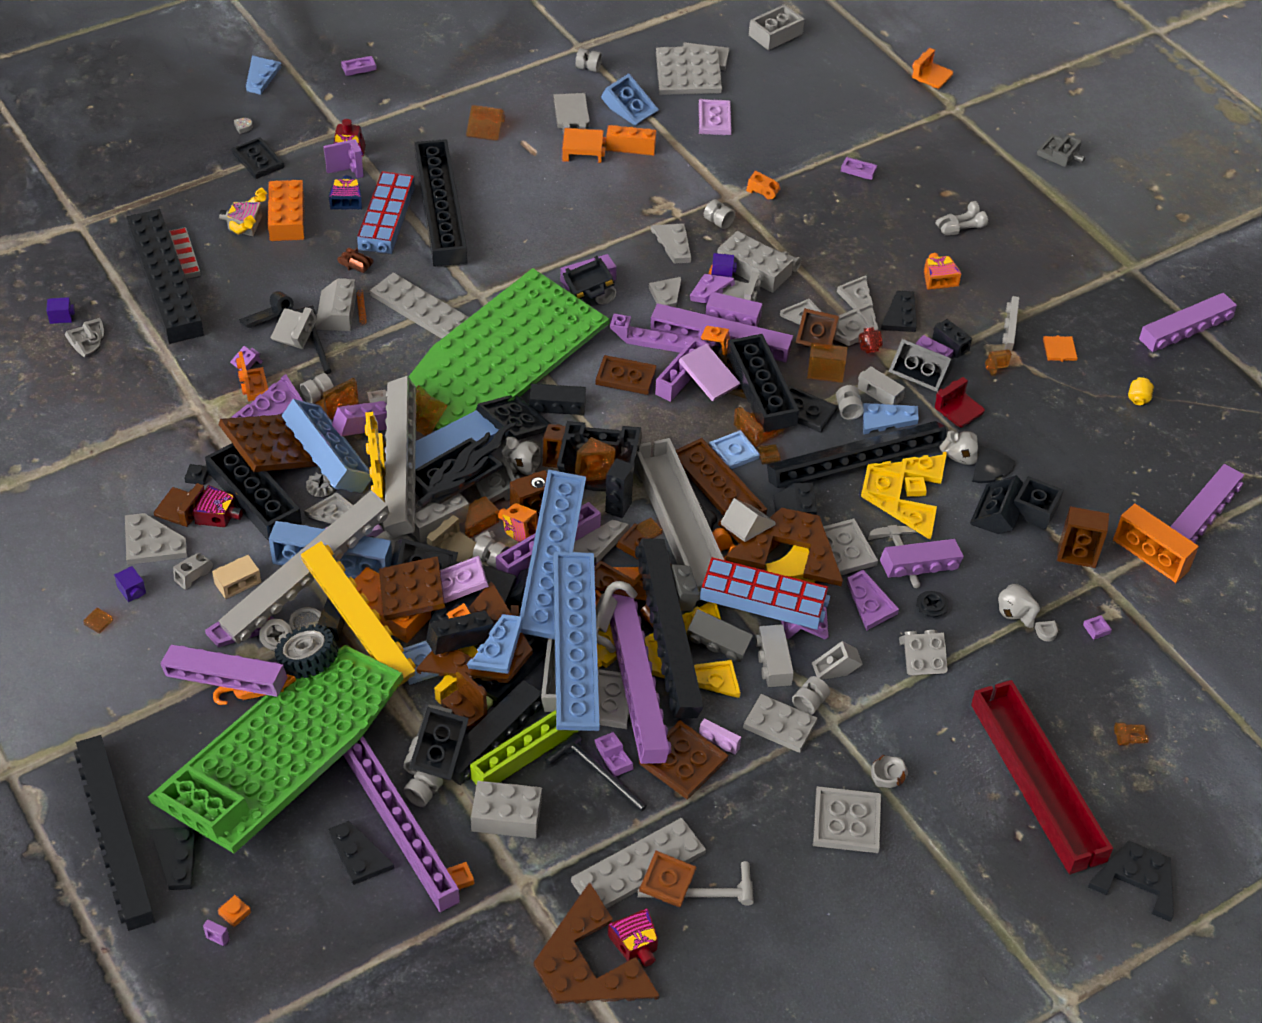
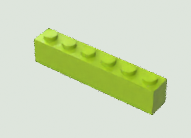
M555 710L470 764L471 779L476 785L477 781L500 783L580 730H556Z

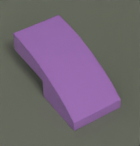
M614 732L595 739V744L604 762L615 777L633 770V763L623 751V744Z

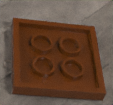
M438 556L379 569L385 621L445 608Z
M679 721L667 732V741L671 743V753L668 754L666 763L641 764L639 759V764L688 800L728 760L729 755L682 721Z

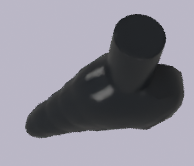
M700 503L699 505L712 531L714 524L717 522V515L710 510H706Z

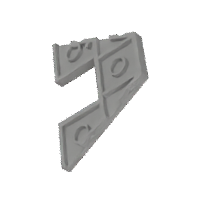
M866 275L837 287V293L853 308V310L839 315L840 320L835 336L836 341L848 346L859 342L860 338L864 340L865 337L869 338L878 333ZM807 299L781 310L780 316L800 325L804 308L822 311L810 299Z

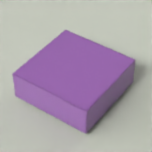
M1101 615L1086 620L1083 624L1093 640L1111 634L1112 631Z
M207 919L203 925L206 938L226 946L230 940L227 928Z

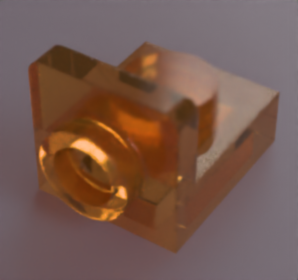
M1010 349L989 352L985 366L991 376H996L997 368L1009 367L1012 356Z

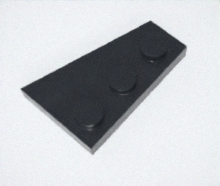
M897 290L881 325V330L916 332L914 291Z

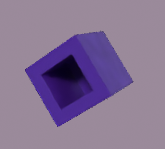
M714 253L711 275L732 278V272L736 273L737 262H734V255Z
M69 297L47 299L49 323L72 322V315H75L74 304H71Z
M133 566L114 574L117 587L128 602L146 594L144 581Z

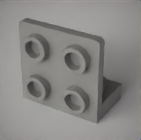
M305 307L303 313L285 308L271 335V339L303 349L317 320L313 310Z

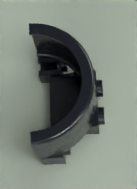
M567 421L557 462L559 472L585 476L584 489L606 491V474L616 458L634 465L636 453L640 450L642 440L641 427L622 426V430L586 427L585 422ZM584 443L585 450L582 451L577 445Z

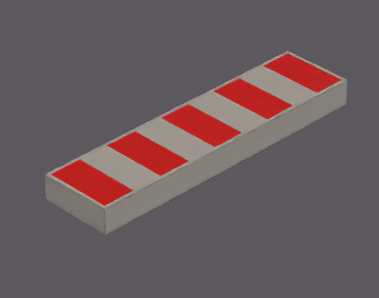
M186 227L169 230L185 278L201 276Z

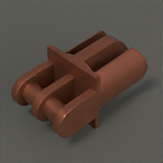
M347 248L346 252H343L342 256L337 258L340 264L348 267V271L353 268L362 273L374 262L372 258L359 253L358 248L355 250Z

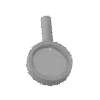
M311 607L296 610L289 619L292 633H294L293 630L295 629L301 630L303 626L308 628L309 625H313L315 627L321 612ZM273 628V635L270 637L281 635V633H277L275 628Z

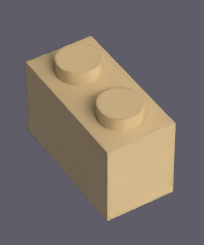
M249 555L238 558L212 571L214 583L225 599L261 583L259 569Z

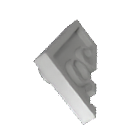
M336 492L304 512L308 518L332 524L353 505Z
M612 519L575 541L573 552L594 553V563H598L629 530V524Z

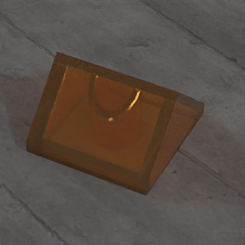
M811 343L807 378L843 383L847 347Z
M591 437L577 451L575 475L585 476L586 481L606 479V474L614 463L615 448Z

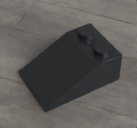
M402 538L395 541L391 566L438 556L440 570L455 565L458 552Z
M427 707L409 769L451 781L469 718Z

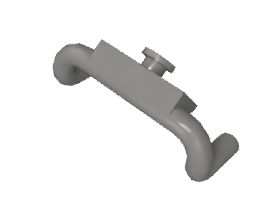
M623 581L611 583L605 590V593L601 594L596 607L597 643L603 645L610 653H614L616 647L609 639L600 636L598 630L604 633L607 631L618 603L612 595L615 590L622 589L631 598L637 596V592L633 587Z

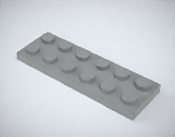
M395 273L390 274L370 290L371 297L441 339L469 318Z
M680 818L571 877V882L580 895L588 883H591L607 909L638 892L655 850L690 863L705 855L706 849L685 821Z

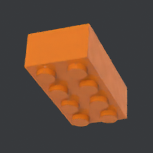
M303 180L269 181L268 230L270 241L304 240Z
M1135 503L1121 515L1113 541L1175 583L1190 571L1199 547L1193 541Z
M366 567L354 579L357 584L356 590L359 594L363 593L369 601L367 605L371 610L375 609L381 618L379 620L383 626L387 625L392 635L405 643H408L431 618V611L385 621L379 573Z

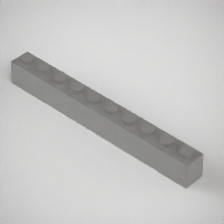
M408 376L388 382L386 391L387 418L385 422L387 431L385 433L386 461L384 465L386 476H384V497L390 514L383 522L385 531L389 532L393 538L415 531L416 386Z
M372 490L224 615L218 621L222 629L237 644L246 641L255 629L262 627L269 617L277 614L282 609L283 605L295 599L298 592L312 584L315 578L301 560L303 552L322 541L325 546L329 545L332 549L335 561H339L348 549L354 548L363 536L369 535L377 524L384 522L390 514L388 505Z

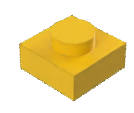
M905 477L904 485L907 496H926L927 490L924 477Z

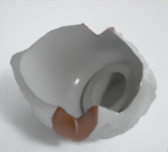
M882 755L873 762L871 767V776L877 787L893 788L900 786L908 775L905 762L900 757Z

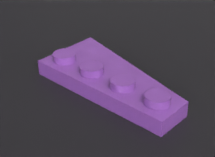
M285 374L281 377V380L276 384H272L262 395H258L252 403L244 406L232 417L283 414L293 399L303 400Z

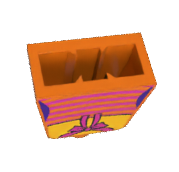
M932 253L926 259L924 275L928 290L959 286L961 272L949 256L939 257L938 253Z
M517 503L508 509L502 508L499 511L498 518L503 520L506 534L518 543L536 533L538 524L537 511Z

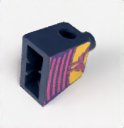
M345 175L342 179L334 180L329 193L330 209H362L361 192L357 179H352L351 176Z

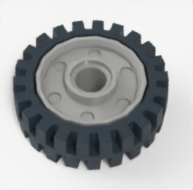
M309 625L308 628L303 626L299 631L295 629L293 634H286L287 638L283 637L280 640L281 643H278L276 645L277 648H275L277 663L283 664L286 674L295 676L296 679H300L302 675L304 678H308L309 674L312 676L317 675V671L323 672L324 667H330V663H333L338 655V647L331 630L325 626L321 627V625H316L315 627Z

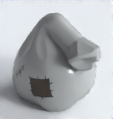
M954 430L948 431L946 439L940 445V450L947 452L946 456L958 463L974 465L977 463V435L971 431H963L961 433Z
M515 437L506 438V446L502 450L503 457L509 463L513 462L517 472L528 476L535 473L541 462L540 447L531 441L519 443Z
M1019 584L1009 585L1001 591L998 597L1000 613L1006 619H1021L1026 627L1033 628L1035 617L1040 611L1039 604L1023 586Z

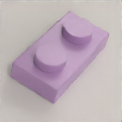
M706 719L702 721L699 734L709 742L721 747L724 751L736 755L740 749L741 737Z

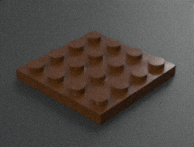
M282 414L223 418L219 421L218 425L253 472L318 466L313 462L311 455L304 450L303 444L295 438L294 432L287 427Z

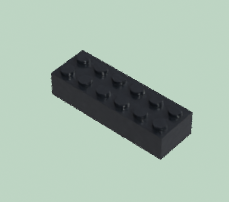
M763 334L728 340L727 357L762 433L797 426L799 409Z
M232 443L205 457L207 472L225 492L235 496L236 505L243 509V513L268 541L276 521L297 525L302 524L300 508L266 471L253 472Z

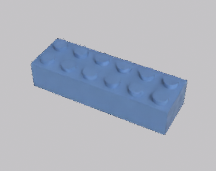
M293 399L282 414V418L285 420L287 427L294 432L295 438L303 444L304 450L311 455L313 462L320 467L321 473L329 479L330 485L333 488L362 493L372 480L368 467L345 437L340 436L332 426V420L320 405Z
M276 521L269 537L273 564L283 566L325 529ZM363 536L358 541V544L354 548L348 549L339 560L346 569L344 571L346 576L356 578L366 567L379 573L380 568L391 566V540Z

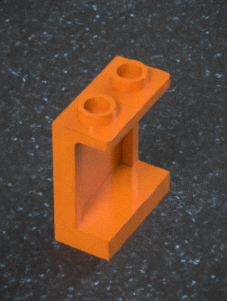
M564 128L562 161L569 162V154L598 156V163H601L602 157H605L606 137H603V130Z

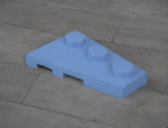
M252 55L246 91L262 94L281 69V62Z
M863 403L864 434H869L870 431L877 429L885 431L886 428L893 426L901 428L918 424V406Z
M502 614L489 632L490 636L479 646L477 649L478 653L467 663L468 669L508 674L523 625V618Z

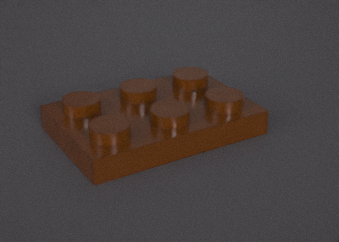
M604 355L595 379V385L648 395L657 365Z

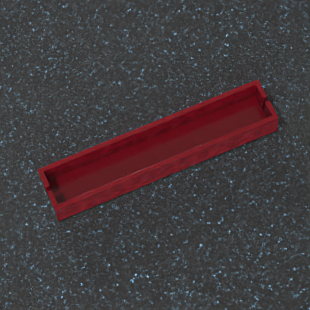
M1009 680L995 684L994 691L992 686L975 690L971 703L972 708L1069 875L1087 869L1088 865L1091 868L1107 863L1113 847L1014 682Z

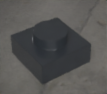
M190 464L185 475V483L204 485L208 476L207 466Z

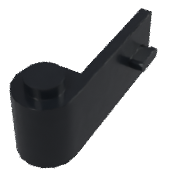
M275 291L270 296L271 308L241 318L239 321L247 328L254 327L261 322L280 316L285 308L292 310L294 301L285 293Z

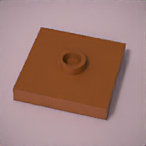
M655 850L639 891L681 908L697 866Z

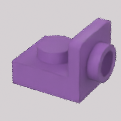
M245 346L241 348L240 351L243 353L246 370H249L256 361L260 364L263 362L259 358L260 353L255 349L251 348L249 350ZM238 353L236 354V356H235V357L231 360V362H230V363H231L232 365H234L236 368H237L236 358H239V354H238Z

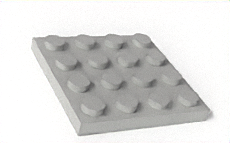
M717 46L656 48L659 95L722 93Z

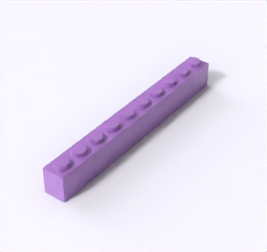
M613 594L612 597L618 603L610 620V626L640 763H666L667 756L671 753V743L667 741V726L663 725V710L659 708V693L655 691L656 680L655 677H652V663L648 661V647L644 644L645 633L641 631V617L637 615L638 604L637 601H634V598Z
M362 736L343 756L439 912L460 902L457 885Z

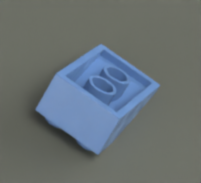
M630 74L625 75L606 87L601 96L612 111L635 126L659 110Z

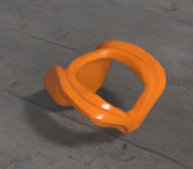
M717 528L712 532L720 552L729 549V553L736 547L732 542L731 535L724 528Z

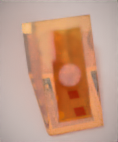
M486 496L475 500L469 505L465 522V535L469 538L499 523V509Z

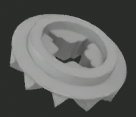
M316 472L314 476H309V480L306 481V489L313 496L325 497L335 491V488L330 485L329 479L323 474ZM321 481H324L321 487H319L318 484H320Z
M271 619L260 628L259 638L264 647L273 651L277 648L276 645L281 643L280 640L283 637L287 638L286 634H292V630L287 622L281 619ZM273 628H275L277 633L282 634L279 636L278 642L274 637H270L273 635Z

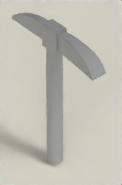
M890 525L872 530L869 533L868 540L890 536L895 546L903 545L900 535L918 532L908 526ZM908 575L913 587L919 588L921 584L917 575Z

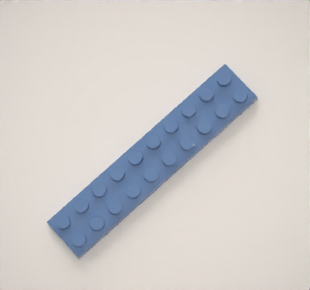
M548 470L520 617L523 618L521 633L555 639L554 552H573L586 481L585 476Z
M554 552L556 730L599 731L594 553Z

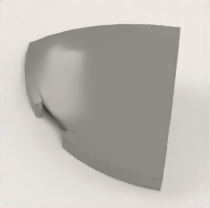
M98 318L84 322L82 327L66 331L65 336L74 349L83 357H86L99 348L100 341L104 337V327L101 319Z

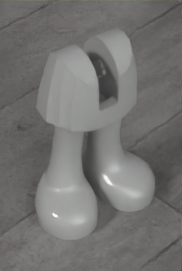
M976 201L969 203L966 213L962 215L949 214L936 221V225L944 235L959 234L961 229L983 228L988 224L986 213L984 211L980 212Z

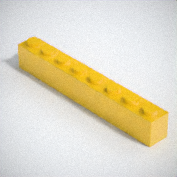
M320 541L301 554L302 562L370 656L403 674L404 679L399 685L401 686L415 675L414 669L416 666L410 657L407 659L404 656V649L398 641H393L391 638L392 632L388 626H383L379 621L381 618L375 609L371 610L367 605L369 603L367 597L363 593L359 594L356 590V582L351 576L349 578L344 573L346 569L340 561H335L333 558L334 553L330 546H325Z

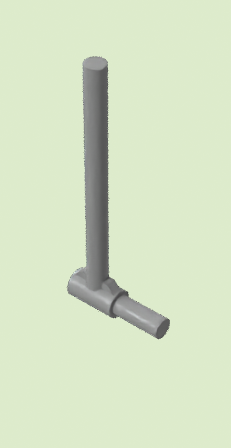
M747 861L741 863L742 881L737 888H688L685 897H738V900L743 905H752L754 899L753 883L750 878V863ZM638 889V898H654L640 892Z

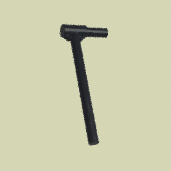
M308 306L307 308L312 309L316 315L314 306ZM305 307L296 309V312L303 313ZM314 325L310 335L324 373L330 374L331 368Z
M578 733L572 734L545 758L546 763L551 765L563 754L575 752L640 811L645 810L647 804L581 747L582 738Z

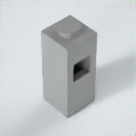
M870 366L866 371H862L859 374L858 389L882 404L898 405L903 400L905 387Z

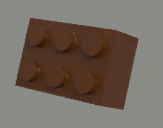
M1070 506L1058 545L1057 561L1096 568L1108 532L1109 513Z

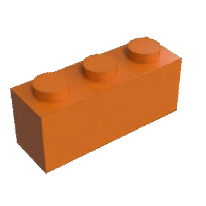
M608 125L606 151L654 155L657 130Z

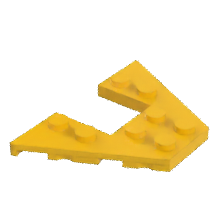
M365 412V434L368 436L369 442L366 443V451L371 459L370 477L374 484L371 485V490L385 502L384 476H386V468L384 462L386 461V453L383 447L386 446V441L383 434L378 433V422L374 413Z
M943 452V455L932 457L923 455L920 458H905L901 462L895 463L886 461L881 464H868L861 497L921 535L931 539L937 506L899 498L904 477H924V481L941 484L947 452Z
M708 602L701 607L697 606L692 612L682 615L686 633L697 609L721 620L718 606L712 602ZM653 633L645 637L644 641L645 646L648 647V661L652 663L651 674L665 678L661 673V659L657 655V641L654 640ZM732 660L694 665L699 688L740 698V690Z

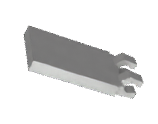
M585 93L554 94L557 128H562L563 136L564 128L578 127V129H586V127H589Z

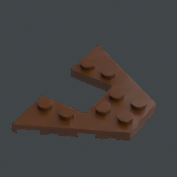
M781 507L770 517L775 521L774 526L746 542L742 541L726 555V561L764 569L772 541L808 548L810 551L803 578L842 587L843 579L819 515Z
M636 523L622 536L616 545L617 548L636 558L635 549L641 539L649 538L648 536H643L637 529L638 525ZM601 560L594 567L595 590L605 592L611 583L623 581L630 584L637 592L635 599L646 601V592L642 587V574H639L634 580ZM617 589L613 593L617 595L630 597L626 593V591L622 589Z
M490 582L488 584L489 587H486L469 606L468 610L470 614L485 610L495 625L502 614H512L493 582ZM520 632L508 674L468 669L467 663L473 658L459 649L437 655L431 651L416 668L418 674H421V672L436 673L439 676L451 675L457 678L456 670L461 668L473 678H481L482 681L495 680L501 683H509L533 652L525 636Z
M588 883L534 961V967L556 1004H567L568 1002L586 1003V1001L600 1000L601 1002H614L623 999L628 1001L647 998L659 999L658 992L636 957L596 979L576 946V942L613 923L611 915L591 883Z

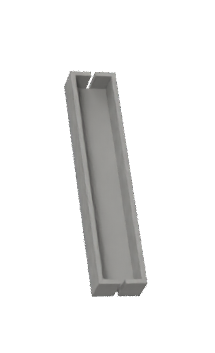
M671 439L654 441L653 457H651V443H643L640 445V450L636 453L634 464L677 565H688L691 567L701 595V587L711 557L724 560Z

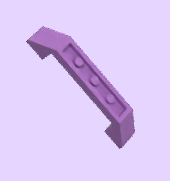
M613 314L610 329L627 344L680 353L694 338L631 327V316ZM701 328L698 339L710 344V348L715 346L716 341L701 339L704 328Z

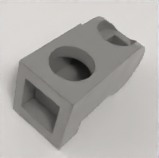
M201 553L190 556L173 567L174 581L187 590L192 586L191 583L207 575L211 571L213 563Z

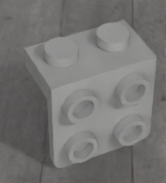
M752 272L749 283L734 280L735 284L732 287L730 285L724 287L723 293H721L755 302L757 290H760L761 287L759 272Z
M937 630L924 631L925 634L909 631L905 632L904 636L899 637L900 645L905 646L908 675L942 674L947 672L944 633H937Z

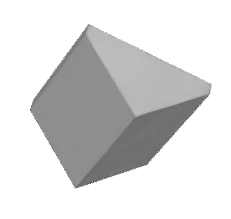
M734 498L721 520V525L746 542L774 526L775 521L752 505Z

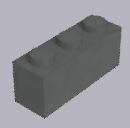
M697 609L686 633L691 642L701 643L707 646L710 651L725 654L729 660H737L741 662L753 636Z

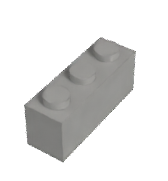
M759 626L758 635H755L756 647H760L758 658L759 663H763L762 678L766 679L767 687L792 685L794 673L784 626Z

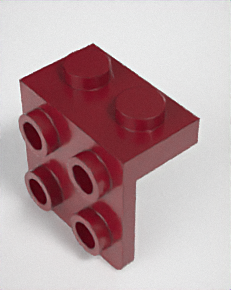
M964 377L953 381L946 388L940 389L936 394L934 407L960 428L984 414L985 411L981 405L965 394L968 380Z

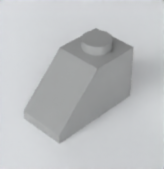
M843 641L812 662L816 676L821 680L847 676L863 665L857 648Z

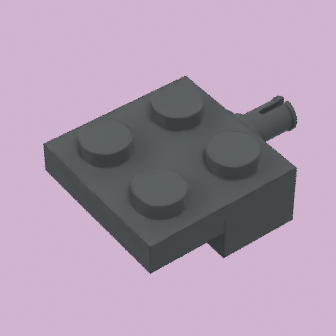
M1051 134L1037 151L1038 156L1064 167L1072 160L1083 163L1085 159L1084 156L1077 154L1082 140L1068 134L1065 138Z

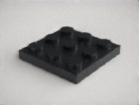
M511 395L478 403L476 410L482 417L491 422L498 430L505 425L516 422L517 426L507 431L505 435L507 437H515L517 440L544 433L548 424H551L519 396H515V399L508 401L512 398Z

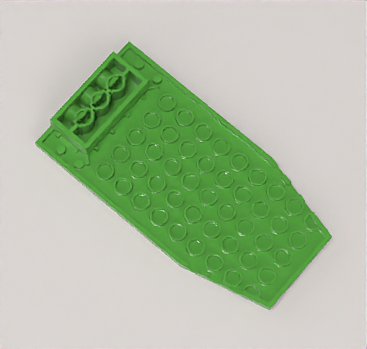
M532 268L433 345L408 376L416 386V417L437 431L476 411L478 403L509 395L512 398L508 401L514 400L515 396L520 397L531 388V383L536 384L610 324L609 318Z
M344 645L338 649L335 661L330 663V667H324L323 672L317 671V675L314 676L309 674L308 678H304L302 675L300 679H296V681L284 688V692H280L278 697L265 695L149 795L148 798L158 808L232 853H236L360 740L403 681V674Z

